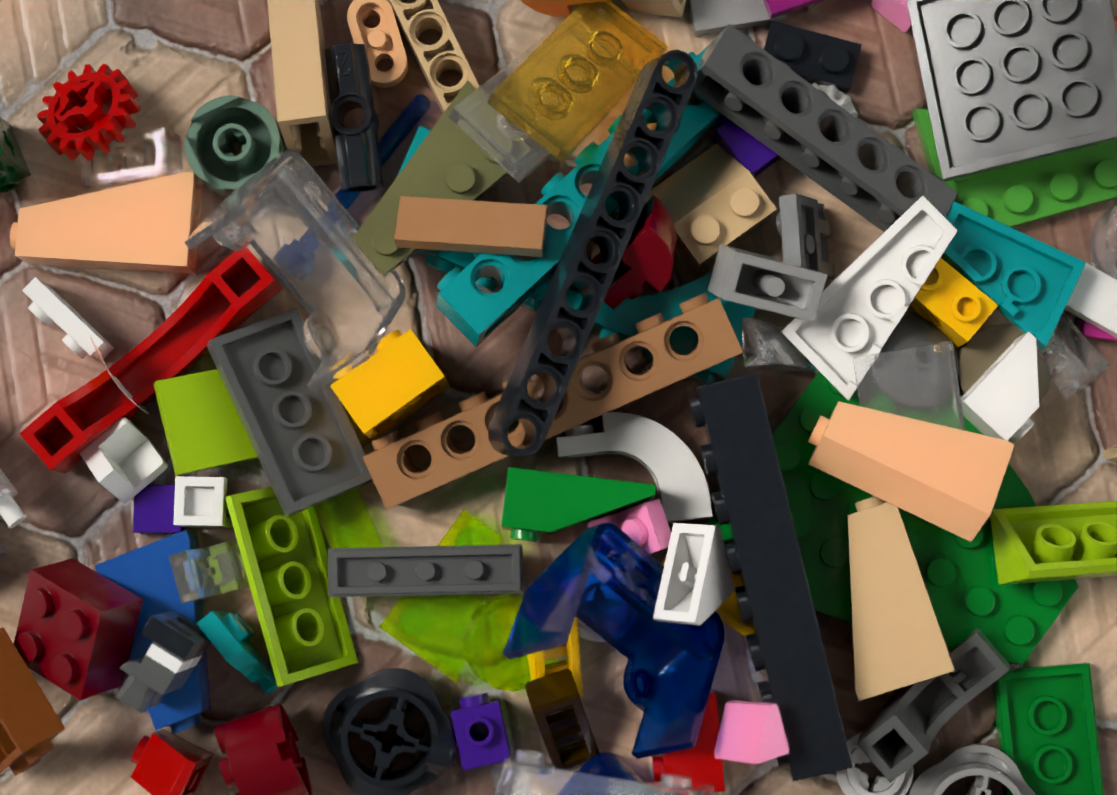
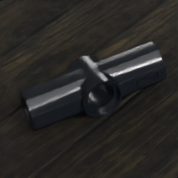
M354 43L336 44L331 48L325 49L331 99L329 119L334 127L341 191L356 193L374 191L384 187L377 134L379 118L374 109L367 46ZM361 108L365 111V118L362 124L353 129L345 128L344 118L350 110Z

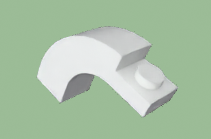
M607 412L601 415L603 432L594 433L593 425L575 426L565 431L566 437L556 438L559 460L618 454L640 463L655 482L658 498H660L668 523L712 517L708 484L698 460L688 446L663 425L639 415Z

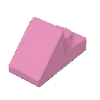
M660 498L587 523L602 569L666 549L669 546L671 530Z

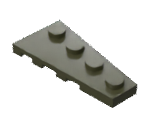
M467 80L352 238L353 243L385 278L418 250L397 248L395 245L394 236L400 196L477 201L530 156V151Z

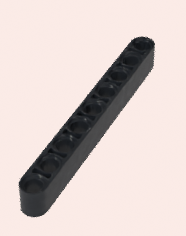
M671 50L646 63L639 74L488 429L489 442L493 449L500 454L521 457L529 456L537 452L544 443L696 84L698 76L697 65L693 58L684 51ZM663 66L668 67L673 72L675 78L674 87L669 86L662 77ZM644 109H648L654 114L657 123L655 131L649 129L644 123ZM626 152L631 153L638 162L636 175L631 174L625 167L624 157ZM608 196L614 198L619 205L620 212L616 220L611 218L606 212L605 202ZM589 240L594 241L600 248L601 257L597 265L589 261L586 255V246ZM571 284L576 286L582 295V302L578 310L572 308L567 301V289ZM553 329L559 332L563 339V347L558 355H554L547 345L548 334ZM534 374L540 377L544 384L543 395L537 401L530 397L527 389L528 381ZM515 420L522 424L525 431L524 440L517 447L510 443L507 434L509 426Z

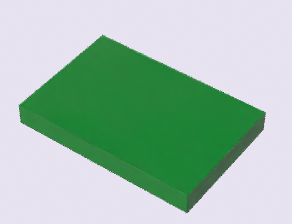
M1090 663L1013 668L992 684L998 749L1013 760L1021 776L1036 795H1104ZM1002 783L1003 795H1012L1010 790Z

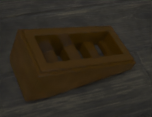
M564 669L527 682L525 689L530 706L555 772L601 757L571 670ZM583 737L585 739L583 741L571 744L560 749L557 748L560 745L575 741Z

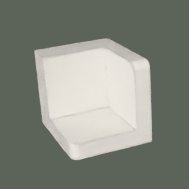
M126 417L119 419L79 453L97 481L124 504L130 501L168 467V464L152 441Z
M175 476L174 525L193 528H232L231 518L226 517L227 502L225 497H227V478Z

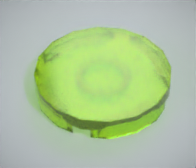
M513 593L494 596L475 610L471 616L472 621L469 623L468 630L465 629L463 638L465 660L474 675L494 689L514 692L525 689L526 683L531 681L521 617L522 605L537 602L530 597ZM559 637L545 640L543 645L558 642ZM556 658L546 660L545 665L554 663Z

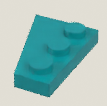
M954 201L946 219L958 231L941 257L998 305L996 309L1023 334L1030 332L1036 338L1037 347L1043 351L1057 326L1086 262Z

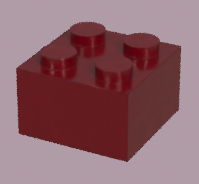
M74 558L30 569L14 645L28 668L80 701L123 686L126 672L119 668L129 661L143 599Z

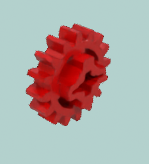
M88 64L85 65L82 75L77 76L71 70L68 72L69 81L64 84L55 82L53 87L57 91L56 94L43 97L42 102L48 109L37 113V118L43 123L38 129L39 133L59 156L64 153L70 161H75L80 153L87 161H91L95 150L98 149L105 155L109 154V143L113 140L119 143L125 141L121 132L124 128L130 129L135 127L136 123L130 115L140 111V106L135 101L139 94L119 69L112 71L107 64H102L96 72Z

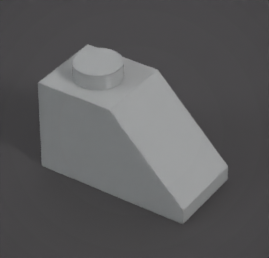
M720 244L707 291L723 300L814 322L827 274L762 254Z

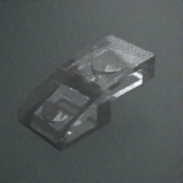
M237 540L223 542L206 548L186 550L168 556L181 604L250 588Z

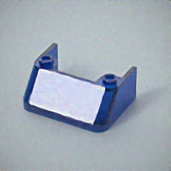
M602 523L586 529L529 584L523 596L503 655L509 659H514L566 644L576 616L628 658L623 676L624 690L630 701L644 712L631 754L640 759L693 748L697 742L725 639L723 622L716 611L700 626L660 622L653 619L664 566L619 527L612 523Z

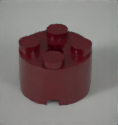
M282 704L263 708L214 727L220 750L223 754H227V757L219 759L220 770L228 788L237 785L239 792H236V795H312V784L305 758L300 757L296 741H299L297 734Z

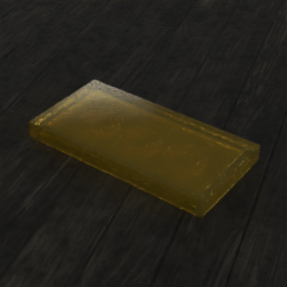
M611 1L583 3L493 91L487 103L564 163L635 86L645 64L664 54L668 46Z

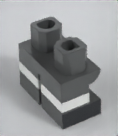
M174 611L150 617L141 634L154 641L144 657L124 663L119 668L129 674V677L116 698L140 713L146 712L149 706L157 707L165 694L182 688L211 642L200 627Z

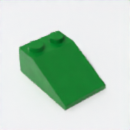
M508 467L501 527L511 530L510 538L513 540L540 543L541 534L551 535L649 500L655 495L656 485Z

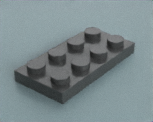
M297 308L208 341L207 348L286 518L373 482L363 460V456L366 454L341 401L330 387L332 382Z

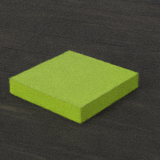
M217 369L155 381L153 386L175 476L258 459Z

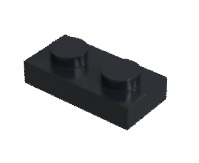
M771 21L763 49L777 60L787 64L793 72L808 83L827 86L834 84L839 91L848 93L862 44Z

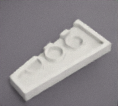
M922 195L823 291L814 322L794 318L781 332L849 401L958 230Z

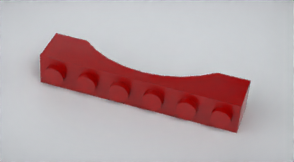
M242 244L209 272L180 307L155 331L108 369L133 396L132 400L137 405L146 406L156 397L153 386L155 381L181 376L209 352L207 348L209 340L234 331L283 288L254 254ZM105 370L76 391L57 401L19 434L51 471L66 474L83 459L79 454L119 419L126 417L129 420L141 409L128 399L116 385L108 371Z

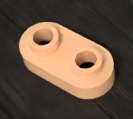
M354 0L348 8L347 21L354 44H365L367 46L371 84L380 88L393 87L399 84L406 76L408 60L392 6L387 0ZM369 16L380 18L379 25L374 28L366 27L364 21ZM382 59H390L393 61V67L389 71L382 72L377 69L378 62Z

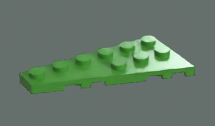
M915 108L912 112L929 171L936 174L946 185L957 192L954 201L1011 228L1117 199V140L946 182L942 179L929 110Z

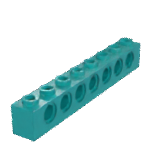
M707 47L699 55H696L693 51L689 53L696 65ZM673 77L667 84L674 87L675 78ZM694 93L691 94L699 100L700 105H686L654 182L716 125V121L723 115ZM644 109L643 120L646 126L650 123H656L654 114L648 109ZM622 115L608 129V133L611 135L600 145L593 141L586 146L576 157L574 162L577 166L570 173L564 176L559 172L541 190L543 197L536 204L547 205L548 216L559 214L565 217L570 225L565 229H555L548 223L546 224L543 257H535L530 261H521L514 257V255L472 253L475 260L464 270H461L458 266L453 268L437 285L440 292L437 295L436 307L475 347H478L553 277L587 198L581 191L580 186L586 183L593 184ZM626 152L636 163V165L626 167V169L631 174L636 175L638 162L631 153ZM608 196L605 202V209L608 215L615 219L620 212L619 205L614 198ZM482 277H492L500 283L502 289L496 293H485L478 288L476 281Z

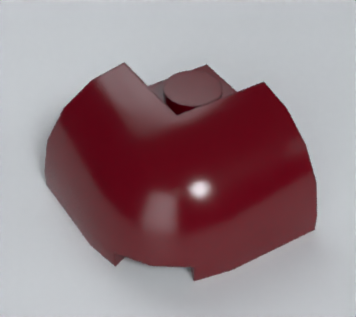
M654 195L643 206L603 301L613 310L627 297L630 300L636 298L644 290L647 283L661 292L671 278L677 235L672 216L663 203ZM594 242L590 261L597 265L600 261L601 252L599 246Z

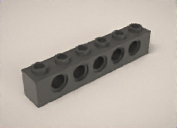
M729 24L707 47L697 64L698 76L692 93L880 230L885 232L922 195L946 217L957 195L955 190L946 185L936 174L927 171L907 156L901 148L892 145L869 128L863 120L854 117L831 100L825 92L816 89L793 72L787 64L774 58L754 43L748 35L739 32Z

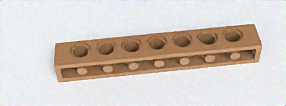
M703 293L679 304L683 312L679 315L664 320L662 313H658L634 324L638 331L634 335L620 340L616 332L591 343L590 346L593 353L578 360L563 396V407L557 410L545 440L743 353L719 297L709 301L707 294ZM688 326L695 330L699 340L694 350L688 353H680L673 349L670 344V334L675 328ZM643 346L652 353L653 365L648 371L638 373L632 371L627 366L625 358L630 348ZM598 366L605 370L609 380L607 388L600 392L589 391L582 383V373L585 368ZM540 377L533 380L530 378L527 385L528 393L535 401L538 400L540 389L544 387ZM508 381L502 383L504 390ZM483 391L459 402L461 412L444 419L442 412L438 411L414 422L418 429L414 433L401 438L398 430L371 441L375 450L363 456V460L386 510L507 457L508 455L500 454L493 449L488 437L490 422L503 393L488 399ZM520 422L517 429L507 433L508 439L513 446H519L524 440L525 431ZM464 425L473 431L475 444L472 449L463 450L453 443L451 434L455 426ZM412 445H422L428 449L431 455L429 468L420 469L410 462L408 453Z

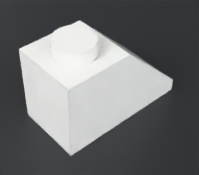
M1030 332L1016 338L953 405L983 435L1006 441L1010 439L1013 443H1016L1034 425V422L1029 417L1039 408L1036 338Z

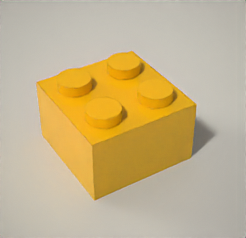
M397 329L382 338L375 345L378 350L377 353L363 363L359 358H355L345 364L335 373L338 380L330 385L363 434L372 441L379 438L450 387L441 370L411 329L404 334Z

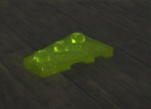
M463 510L438 546L501 545L503 537L469 512ZM486 594L401 596L379 628L455 683H458Z

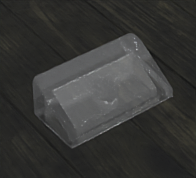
M742 318L743 360L745 367L785 374L817 371V368L781 332L786 325L754 318Z

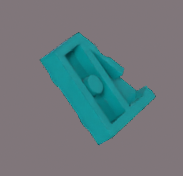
M211 611L196 623L225 660L251 682L257 681L266 694L270 695L278 688L272 667L249 640L255 635L254 631L238 613L233 615L231 612L227 613V611Z

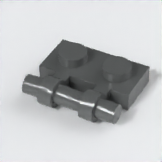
M797 193L779 196L780 211L777 213L776 225L782 237L783 258L781 260L827 274L824 291L830 285V280L835 278L834 264L829 263L827 238H830L832 235L831 222L825 219V205L818 203L817 199Z

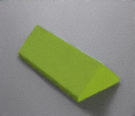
M272 487L225 497L277 687L358 663L340 597H328V553L315 507L286 518Z
M1117 501L992 509L990 520L999 585L1117 576Z

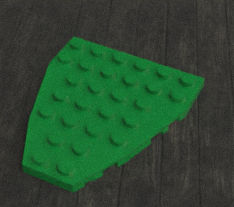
M915 350L917 360L921 363H926L922 354ZM869 369L849 401L818 371L773 431L772 437L816 612L852 623L848 515L857 512L854 503L874 497L808 464L816 447L809 443L808 440L820 415L829 419L837 403L843 402L983 435L953 407L961 398L955 387L938 404L927 408L915 409L899 405L886 397L875 384ZM1008 463L993 509L1036 506L1030 492ZM898 507L947 650L949 651L978 628L1006 661L1024 664L1079 588L1076 580L999 585L990 516L972 542ZM714 511L712 517L704 525H716L721 528L723 540L731 539L728 524L720 526Z

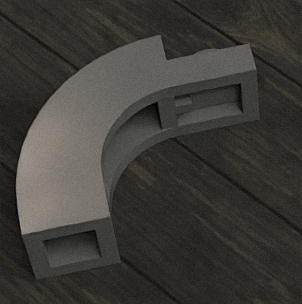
M978 628L948 651L955 671L900 688L879 709L862 731L857 745L890 783L929 753L934 736L956 712L1010 670V664Z

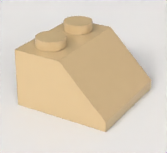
M718 144L709 148L651 189L645 202L646 204L654 195L672 216L677 235L676 248L694 273H697L716 259L720 244L730 247L735 246L770 221L777 210L750 171Z

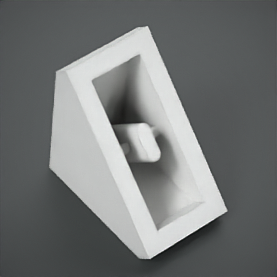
M673 523L653 619L660 622L700 626L735 591L721 528L716 525Z

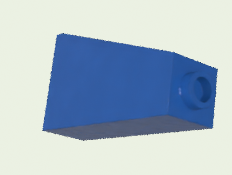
M181 531L95 565L96 571L143 599L129 657L130 661L144 657L154 642L141 634L152 615L174 611L195 625L204 618L199 541L195 531ZM206 650L182 688L165 694L157 707H148L155 730L170 725L172 733L175 734L200 724L198 714L211 709Z

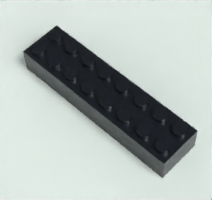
M748 373L695 386L697 396L688 398L695 427H705L708 444L701 445L700 451L708 477L716 475L720 489L718 492L711 493L717 520L720 526L728 524L731 539L723 541L731 573H740L743 586L735 587L740 615L744 623L752 621L754 633L746 635L752 664H754L755 671L764 670L766 678L765 681L757 682L761 702L776 703L778 705L790 749L789 754L776 758L779 769L788 767L794 782L853 768L757 373Z

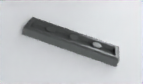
M522 544L328 548V597L523 593Z

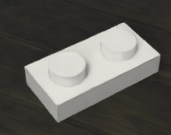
M35 277L22 290L33 301L28 309L48 327L54 322L67 333L62 341L80 358L84 359L89 354L101 361L91 338L100 351L103 360L115 348L47 283Z

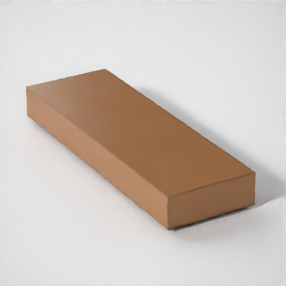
M400 196L394 241L397 248L543 257L548 216L547 205Z

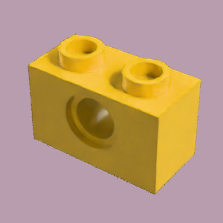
M940 257L910 303L908 310L915 316L932 322L951 340L956 349L972 338L998 305Z

